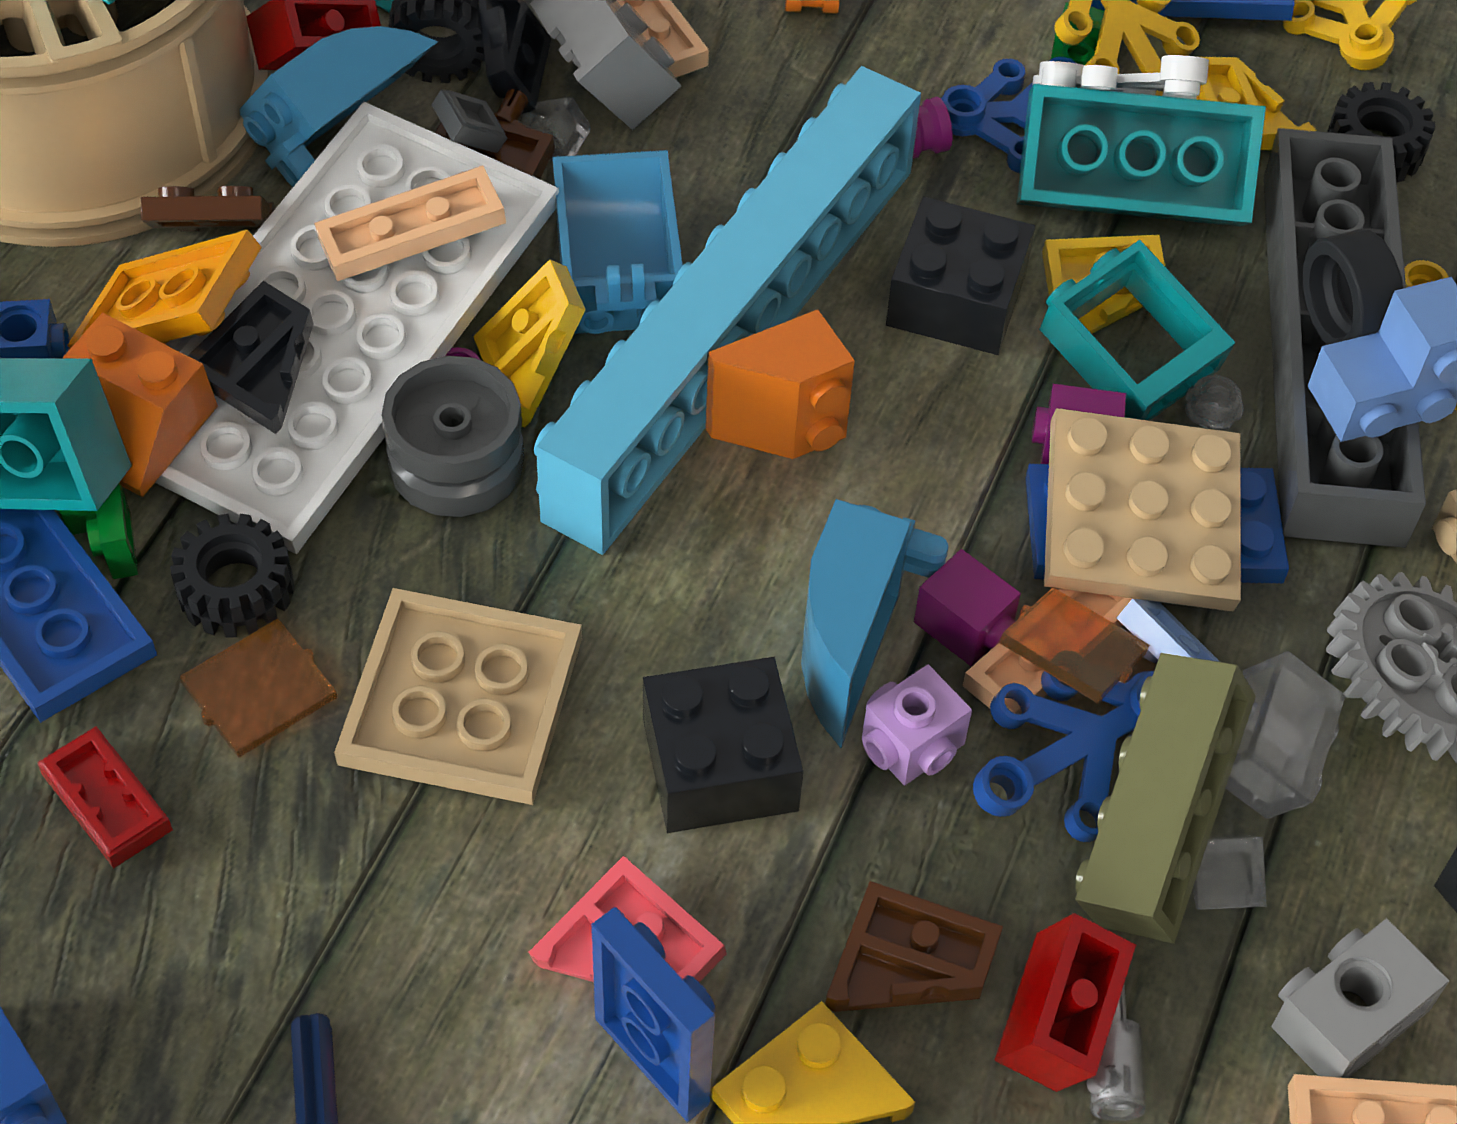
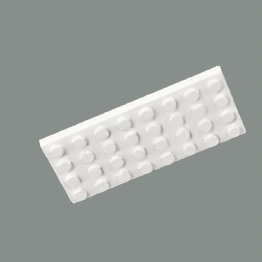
M363 102L253 235L262 248L249 268L250 276L248 280L236 290L224 310L226 318L262 281L267 282L310 309L314 324L282 428L274 434L215 396L218 407L155 483L218 515L229 513L230 521L238 524L240 513L251 515L254 527L260 519H263L270 523L272 533L278 530L283 537L287 550L297 554L384 439L381 414L386 392L400 374L422 361L444 357L555 211L557 208L556 196L559 193V188ZM484 166L504 207L505 224L337 282L318 239L315 222ZM194 334L171 340L165 345L188 356L209 334L204 336H196Z

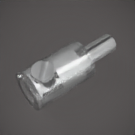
M1125 985L1123 986L1095 1077L1087 1079V1088L1090 1092V1112L1093 1116L1108 1121L1136 1119L1144 1115L1146 1111L1142 1031L1138 1023L1126 1019Z

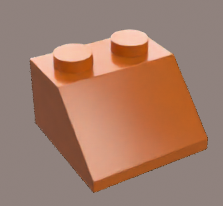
M818 309L708 352L706 431L711 438L790 459L798 458L812 451L827 450L839 440L846 438L855 360Z
M103 312L63 357L92 359L132 465L120 481L121 486L141 497L148 492L218 407L204 365L201 362Z

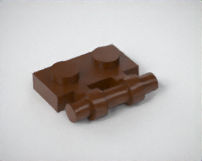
M166 186L158 188V197H141V221L152 228H177L181 232H199L200 228L227 227L233 231H244L247 229L252 231V227L262 226L275 210L274 202H267L262 196H253V188L247 186L218 187V196H194V188Z

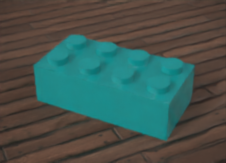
M1033 84L1028 96L1016 204L1239 227L1250 224L1253 217L1266 106Z
M0 358V509L98 511L132 465L92 359Z

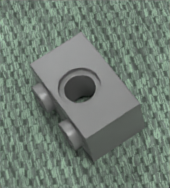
M1386 918L1366 935L1359 928H1356L1343 937L1328 954V958L1332 962L1317 974L1310 967L1296 974L1278 994V997L1284 1004L1271 1027L1318 1076L1349 1078L1427 1014L1450 980ZM1342 991L1357 994L1365 1001L1367 1007L1351 1003L1346 999Z

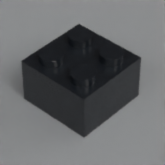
M923 196L891 279L885 326L999 355L1027 272L1036 225Z
M775 657L643 677V723L667 833L799 812L804 771Z

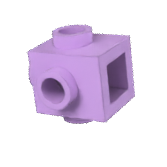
M927 664L899 684L895 682L886 683L870 697L866 704L861 739L863 747L877 767L882 770L889 769L905 786L925 772L928 776L934 775L949 764L954 758L957 749L965 744L972 709Z

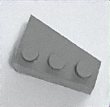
M533 0L530 3L548 34L553 39L556 38L561 44L558 50L562 57L568 63L572 60L578 67L573 73L577 81L632 130L681 87V84L668 69L675 60L654 36L648 41L645 39L642 33L649 27L628 2L622 7L616 0Z

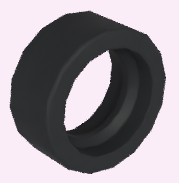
M1357 229L1318 239L1309 247L1303 264V288L1306 306L1314 327L1327 345L1379 332L1394 291L1404 288L1402 276L1394 255L1385 241L1371 230Z

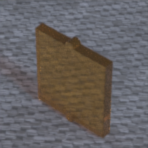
M1054 587L1032 607L1024 605L1018 620L1003 632L999 642L1096 703H1099L1118 682L1127 683L1133 672L1132 668L1146 655L1150 646Z
M279 619L267 624L180 676L181 683L202 709L203 723L207 726L214 725L238 758L337 698L336 690L314 664L313 651L311 649L303 650Z

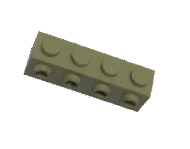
M1161 653L1153 676L1147 677L1144 681L1140 693L1141 711L1132 736L1126 737L1120 749V772L1112 795L1104 799L1099 809L1097 820L1098 835L1090 858L1082 862L1076 877L1077 896L1075 900L1095 924L1103 928L1175 944L1256 697L1238 665Z

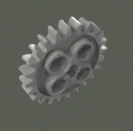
M1398 572L1391 582L1382 574H1378L1370 584L1365 581L1360 582L1354 591L1349 593L1334 611L1333 615L1336 618L1327 627V632L1334 639L1326 647V652L1340 658V661L1331 671L1333 675L1348 678L1352 682L1344 691V696L1346 698H1362L1367 705L1362 710L1361 716L1363 719H1368L1378 715L1383 719L1382 735L1386 738L1398 730L1405 735V745L1408 751L1412 752L1422 742L1426 744L1432 760L1438 761L1448 750L1451 757L1457 763V602L1453 600L1451 586L1446 584L1439 593L1433 592L1427 577L1421 576L1415 585L1412 586L1403 572Z

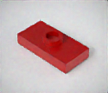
M97 726L37 762L43 777L113 869L173 831L167 815Z

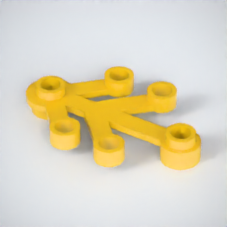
M1092 0L1069 1L1068 9L1055 22L1056 35L1062 42L1068 45H1077L1091 32L1093 22L1089 11ZM1100 0L1105 11L1095 55L1085 65L1118 68V74H1120L1117 59L1121 41L1123 40L1141 73H1158L1161 69V60L1145 33L1162 40V46L1168 55L1189 56L1198 47L1200 36L1196 28L1191 24L1183 21L1175 22L1157 14L1171 0H1136L1138 4L1129 0ZM1069 21L1073 22L1077 26L1078 30L1072 28ZM1177 36L1184 41L1185 45L1177 39ZM1156 91V96H1162L1163 91Z
M1294 0L1292 21L1283 20V27L1291 34H1307L1338 44L1341 55L1351 67L1358 70H1372L1383 65L1394 48V34L1391 27L1407 5L1417 0H1385L1370 19L1365 9V5L1369 0ZM1314 5L1342 14L1346 24L1316 16ZM1303 15V17L1295 18L1294 16Z

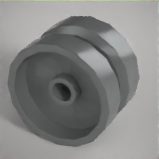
M439 357L422 361L400 374L386 392L381 416L387 442L386 451L389 470L396 490L411 505L433 515L463 517L487 511L511 494L521 479L524 463V443L521 434V403L514 383L497 367L471 357Z

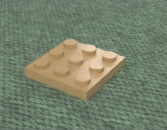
M1056 408L1050 424L1044 587L1233 612L1241 601L1240 433Z
M393 588L335 749L337 766L533 805L582 641V625Z

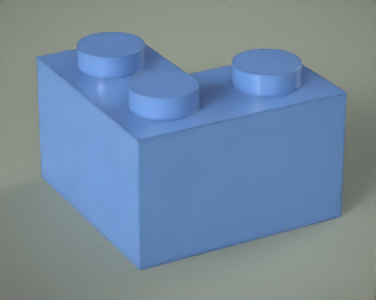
M1452 277L1395 290L1379 332L1321 347L1308 383V388L1340 442L1363 436L1379 437L1394 428L1421 421L1433 423L1453 413L1457 405V284Z

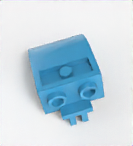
M383 26L351 28L322 38L272 73L241 106L239 110L243 118L244 127L257 144L265 146L271 153L265 160L271 169L276 167L287 182L294 187L315 161L305 147L357 110L363 102H368L398 80L438 41L409 30Z
M668 150L553 157L554 186L559 188V193L556 196V216L560 264L567 266L586 309L574 334H598L608 331L636 330L648 305L654 300L661 301L672 288L674 279L683 266Z
M836 499L811 558L801 666L807 696L821 725L838 746L842 748L899 598L904 572L908 571L928 578L946 563L948 542L939 535L915 529V520L905 517L901 519L882 513L868 505H855Z

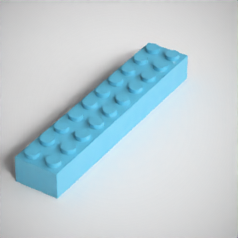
M863 66L856 71L846 84L840 83L835 87L827 107L817 118L811 117L806 121L800 131L797 142L787 153L781 152L775 157L768 175L756 189L749 188L739 202L737 212L726 225L719 224L714 228L707 240L705 249L693 263L686 262L680 268L672 288L660 302L654 300L648 305L641 317L639 326L626 341L619 340L613 346L602 370L592 381L586 380L577 388L570 407L556 423L549 422L541 430L534 446V454L537 456L538 482L536 491L539 494L540 522L601 555L607 551L706 428L708 352L794 319L911 174L921 92Z

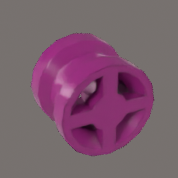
M938 96L924 100L921 106H919L913 159L918 158L922 151L931 150L938 154L949 151L952 146L953 135L950 116L946 105Z

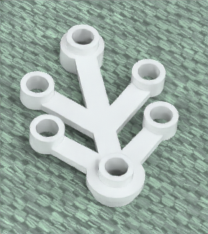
M1167 55L1162 56L1160 72L1118 74V68L1111 66L1045 61L1040 62L1039 75L1033 76V84L1155 96L1156 91H1163L1162 96L1197 99V96L1200 95V85L1207 84L1209 59L1195 56Z

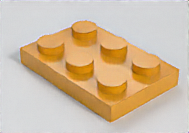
M247 229L120 264L67 346L71 349L102 312L163 344L194 334L196 336L209 334L223 322L225 308L236 290L248 280L250 276L249 268L262 247Z

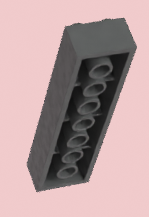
M1278 128L1264 173L1279 500L1284 537L1406 548L1426 505L1419 422L1394 428L1379 437L1363 436L1340 442L1308 388V383L1321 347L1327 344L1322 340L1313 325L1306 306L1303 288V264L1309 247L1318 239L1357 229L1371 230L1385 241L1395 257L1402 276L1403 287L1406 288L1392 138Z

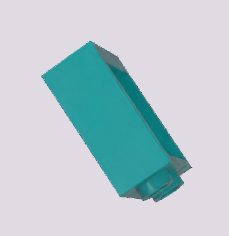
M1138 240L1121 253L1116 248L1105 253L1092 266L1090 274L1078 283L1073 279H1069L1058 286L1046 300V304L1049 307L1039 329L1092 389L1126 393L1125 418L1147 421L1152 420L1218 372L1236 343L1141 240ZM1124 287L1132 293L1184 350L1139 384L1128 375L1078 320Z

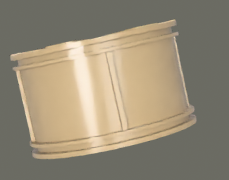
M0 0V25H4L10 44L17 50L35 52L36 54L32 56L0 57V242L26 246L63 247L108 242L153 229L141 221V197H158V188L166 186L194 188V196H213L217 193L218 187L225 186L239 173L258 146L247 133L239 109L271 75L270 70L258 69L246 18L250 11L244 6V1L175 0L153 17L133 28L120 32L115 25L118 18L115 1L109 5L102 0ZM67 27L73 33L87 36L89 40L66 46L61 29Z

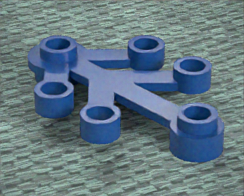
M1055 57L1050 60L1076 63L1067 57ZM1002 59L994 64L993 72L976 87L969 85L953 86L944 93L941 99L948 110L953 135H978L1008 154V167L1014 172L1020 173L1022 158L1020 154H1022L1024 136H1018L1000 123H1015L1025 129L1028 96L1033 82L1012 101L993 102L1000 94L1014 95L1023 88L1026 72L1024 65L1014 59Z
M1060 656L1054 659L1041 676V684L1046 694L1055 700L1067 701L1079 692L1117 706V708L1103 716L1033 695L1027 687L1018 683L1005 685L994 696L990 704L991 715L1000 726L1007 729H1016L1025 722L1066 734L1067 736L1022 761L1010 756H998L990 760L977 773L973 782V793L978 805L991 815L998 817L1010 816L1029 801L1033 794L1034 786L1084 759L1079 797L1066 811L1064 824L1067 832L1074 839L1081 842L1095 840L1098 835L1097 820L1099 809L1109 793L1116 740L1135 729L1141 711V689L1146 678L1153 676L1154 671L1140 672L1127 681L1083 667L1077 659L1070 656ZM1056 671L1066 673L1071 679L1072 686L1062 684L1056 676ZM1005 698L1015 700L1020 705L1022 713L1015 714L1006 707ZM989 783L1001 785L1006 791L1007 800H1003L995 795ZM1080 810L1087 811L1094 817L1095 828H1090L1081 821Z

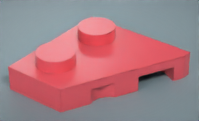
M624 856L529 951L532 960L540 968L594 982L591 924L613 907H616L632 925L642 922L656 935L666 953L664 960L682 979L690 975L700 983L727 954L722 942Z

